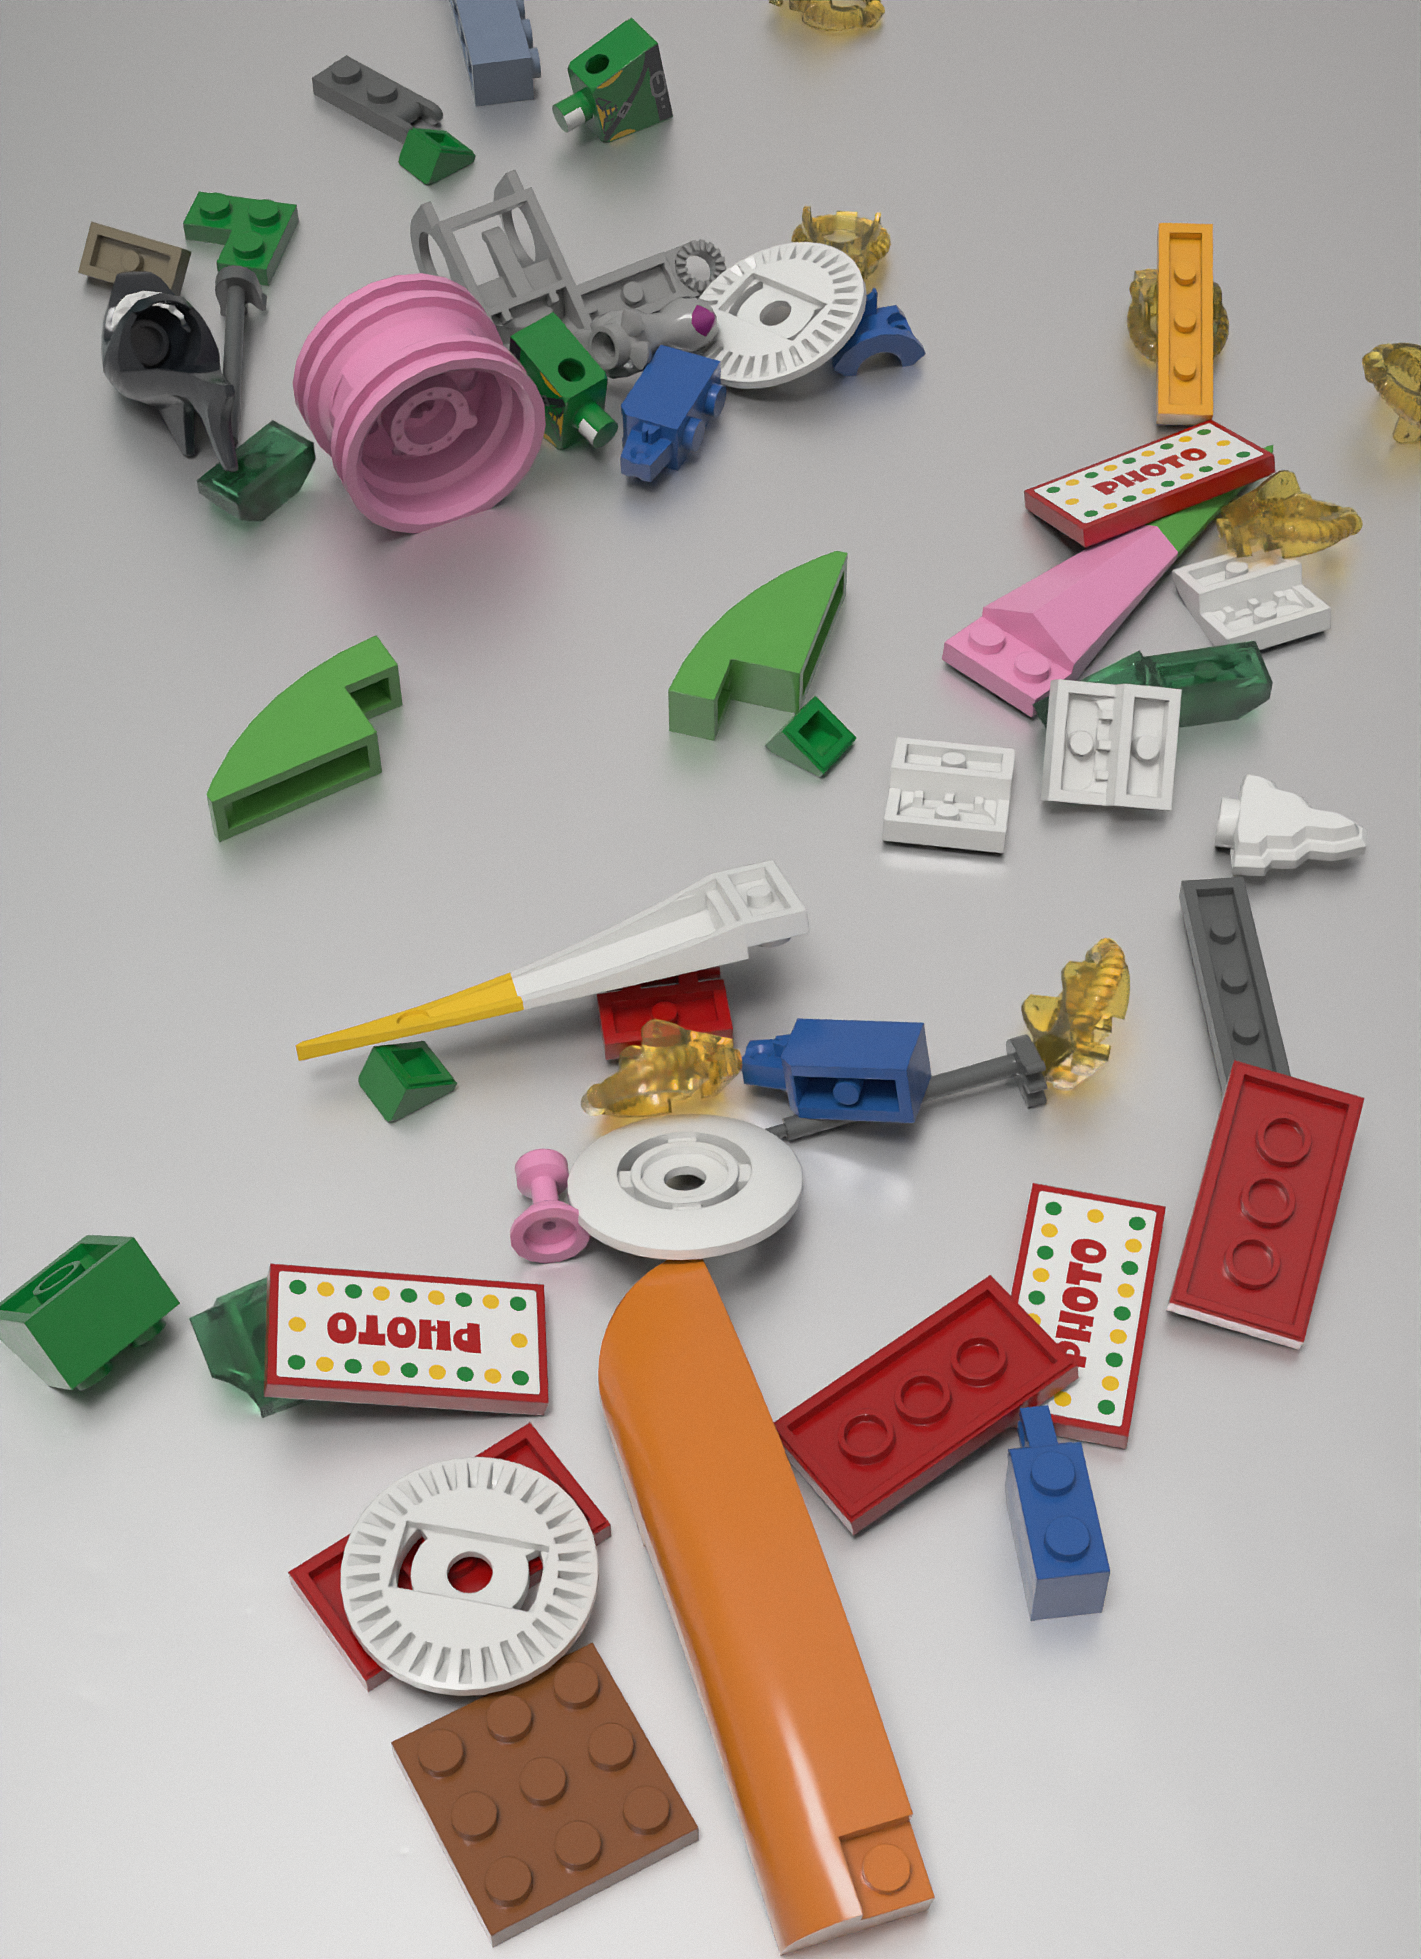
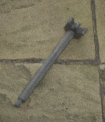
M228 266L221 269L216 275L215 294L220 305V314L226 316L223 376L228 382L233 384L235 390L231 412V426L236 447L239 441L244 315L248 313V303L253 304L261 311L266 310L267 295L262 292L258 278L253 271L242 266Z
M1027 1034L1014 1037L1006 1041L1007 1055L931 1076L922 1103L1014 1077L1027 1108L1047 1103L1044 1090L1047 1089V1083L1041 1071H1045L1046 1066L1033 1041ZM793 1115L783 1118V1124L769 1127L765 1130L776 1135L778 1138L786 1136L788 1140H793L856 1121L807 1119Z

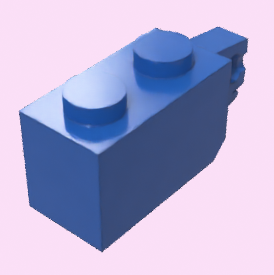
M664 345L659 346L652 360L648 363L621 404L623 419V451L620 456L621 474L629 477L636 476L643 481L651 482L664 467L678 471L690 451L696 452L703 441L705 427L712 417L718 418L725 405L727 390L726 386L721 385V361Z
M797 1018L791 1034L779 1035L775 1039L750 1040L740 1062L744 1084L781 1089L787 1092L790 1110L799 1118L915 1123L932 1076L925 1027L922 1022Z
M1048 1405L1020 1408V1421H1018L1017 1425L1020 1448L1008 1449L1005 1494L1030 1621L1102 1613L1110 1576V1567L1082 1443H1058Z

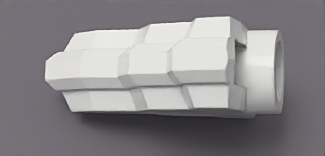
M1247 774L1242 779L1238 799L1221 798L1215 847L1231 849L1233 875L1264 876L1269 869H1295L1306 860L1330 862L1363 855L1366 851L1368 830L1337 812L1313 809L1304 797L1298 796L1296 793L1279 790L1273 781Z

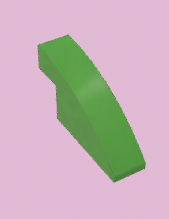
M834 551L786 571L757 588L729 609L701 637L683 661L668 690L669 731L715 741L731 700L796 714L803 706L846 596L848 553Z
M377 635L336 654L304 674L277 695L251 721L230 748L206 794L214 835L219 842L382 773L377 731L369 722V719L400 707L403 703L398 664Z

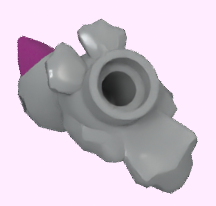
M685 296L670 301L659 313L647 314L631 308L609 311L595 317L594 321L590 323L591 329H578L573 335L605 371L606 376L611 379H617L644 371L660 345L689 353H695L704 349L716 336L717 316L706 300Z

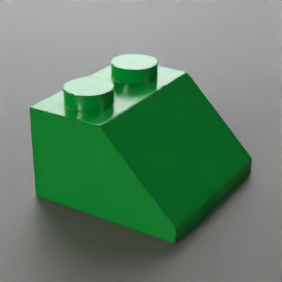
M86 1235L0 1302V1340L48 1386L73 1390L76 1387L78 1390H84L99 1382L112 1370L113 1364L110 1362V1359L129 1344L132 1347H137L159 1334L167 1324L163 1317L177 1307L180 1302L134 1237Z

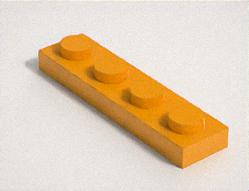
M1159 223L1157 230L1156 424L1197 425L1213 418V224Z

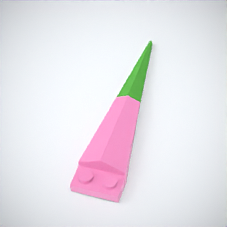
M1273 445L1263 448L1273 454ZM1245 486L1096 543L983 607L980 618L945 641L942 660L1032 718L1049 705L1051 680L1076 681L1155 583Z

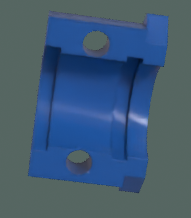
M873 288L871 293L866 295L865 310L857 329L847 343L832 357L831 364L833 369L845 377L856 375L859 366L864 360L880 352H889L897 355L902 367L914 365L926 354L923 345L913 335L903 311L897 305L877 308L878 292L876 288Z

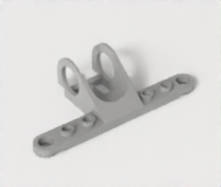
M516 170L505 173L494 190L493 202L439 221L431 201L420 205L413 215L410 224L411 244L419 272L438 276L429 250V234L436 241L445 258L451 280L464 286L480 302L486 314L495 324L503 346L508 350L511 335L552 312L560 318L572 334L578 329H591L590 323L594 321L595 317L609 311L631 308L647 314L659 313L666 304L676 298L685 296L700 298L706 288L727 268L724 263L725 257H722L720 254V249H716L713 243H707L705 240L700 239L699 241L692 240L666 252L663 251L576 285L532 187L524 190ZM517 207L523 213L531 230L535 245V261L528 256L517 236L512 218V209ZM499 215L504 231L497 226L481 234L500 277L477 286L453 232ZM698 256L707 262L710 268L709 280L703 282V280L696 281L695 277L691 278L692 275L687 273L688 267H685L688 257Z

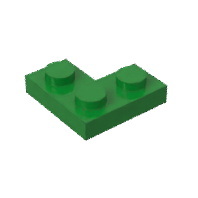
M199 191L183 222L186 240L225 245L216 262L218 272L228 266H242L255 273L260 285L269 286L297 227L299 218L296 204Z

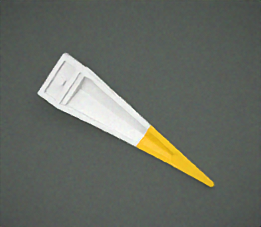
M773 859L714 872L669 898L602 932L512 972L396 1014L302 1041L296 1045L298 1060L316 1058L749 959L748 947L756 945L760 947H776L787 943L791 937L810 933L807 909Z

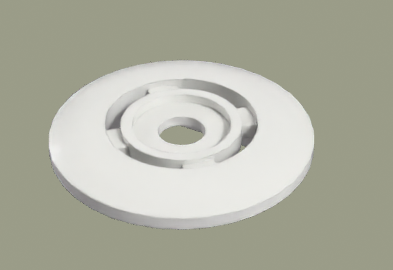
M813 242L781 244L747 256L721 273L700 296V299L706 300L711 305L717 316V333L715 338L704 349L693 354L721 361V384L729 387L743 389L764 388L786 383L806 375L832 358L851 338L862 319L867 296L866 286L859 268L844 252L832 246ZM779 306L791 308L790 315L783 322L772 326L762 323L766 313L773 308Z
M676 1114L653 1117L615 1129L593 1142L579 1155L570 1170L567 1180L568 1203L579 1210L578 1223L586 1232L600 1242L617 1250L637 1256L666 1260H691L722 1256L757 1244L773 1235L790 1220L801 1202L803 1192L801 1165L797 1156L785 1142L769 1131L751 1123L709 1114ZM679 1175H694L705 1181L700 1187L688 1191L675 1190L665 1184L669 1179Z
M486 1457L454 1458L436 1462L414 1470L392 1483L370 1503L353 1527L345 1546L341 1565V1593L345 1613L353 1634L366 1653L380 1667L399 1680L423 1690L457 1696L485 1695L507 1690L531 1680L550 1668L566 1654L582 1633L596 1601L599 1582L598 1553L593 1533L584 1514L574 1500L558 1484L533 1469L518 1463ZM423 1537L425 1541L419 1547L412 1563V1590L398 1588V1578L402 1563L412 1546ZM539 1556L543 1566V1573L537 1597L530 1610L523 1611L520 1608L526 1600L530 1583L528 1561ZM465 1557H478L485 1560L493 1571L491 1581L485 1588L474 1593H463L454 1589L448 1581V1573L455 1562Z

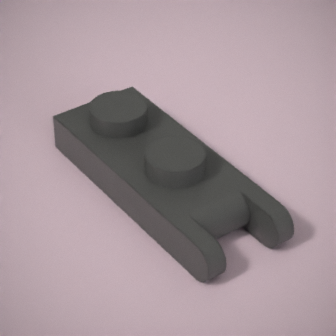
M347 55L312 77L314 95L402 144L405 142L409 129H413L411 123L418 118L430 125H435L443 119V112L437 104Z

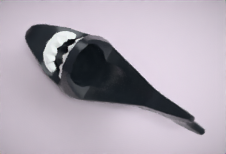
M128 271L117 274L105 311L101 335V358L105 376L123 396L157 407L183 455L186 456L195 454L194 415L196 409L202 417L216 456L224 470L231 472L238 470L231 426V412L235 390L233 384L228 382L221 372L220 352L210 328L200 313L184 297L176 296L161 277L147 271Z

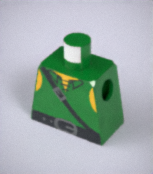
M631 17L569 63L567 70L573 94L552 106L554 117L564 132L568 133L578 126L585 124L602 142L606 143L672 118L673 113L658 43Z
M552 312L511 335L509 351L520 361L527 375L533 380L544 403L546 427L543 438L557 449H566L583 438H586L595 448L603 447L609 443L617 433L618 423L604 411L608 378L605 371L560 318Z

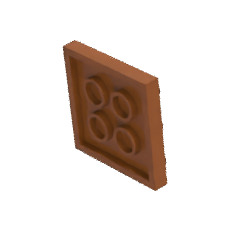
M593 1642L560 1658L550 1668L527 1682L507 1690L489 1693L391 1742L393 1755L493 1948L699 1841V1828Z

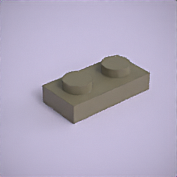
M91 221L78 273L114 283L117 274L121 272H152L161 277L176 296H180L192 251Z

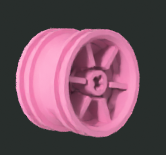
M424 273L395 275L364 286L346 296L320 319L307 336L296 360L293 390L295 404L318 445L332 457L333 467L356 508L371 522L389 530L417 534L491 509L518 485L530 470L541 448L546 427L545 407L537 386L527 375L520 361L503 346L495 324L486 314L480 302L464 286L446 277Z

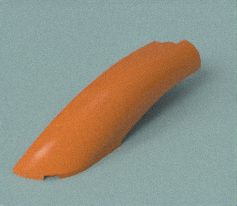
M666 1260L650 1270L634 1284L616 1307L607 1325L599 1355V1398L643 1546H646L703 1707L781 1956L927 1911L935 1896L910 1823L913 1812L857 1645L798 1483L749 1361L704 1260Z

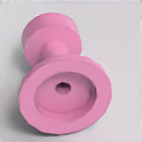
M552 1149L530 1151L518 1159L515 1165L518 1190L522 1195L532 1199L533 1205L514 1220L510 1229L511 1246L519 1256L531 1262L545 1264L561 1262L576 1256L586 1247L591 1235L578 1223L579 1210L559 1201V1195L568 1187L569 1171L566 1158L558 1151Z

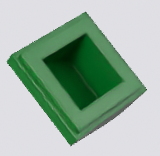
M413 128L409 129L398 162L424 184H433L473 163L476 155L447 131Z
M814 696L765 746L777 756L820 777L857 737Z
M425 1041L373 1046L358 1078L360 1087L388 1122H393L410 1115L454 1091L457 1085L452 1075Z

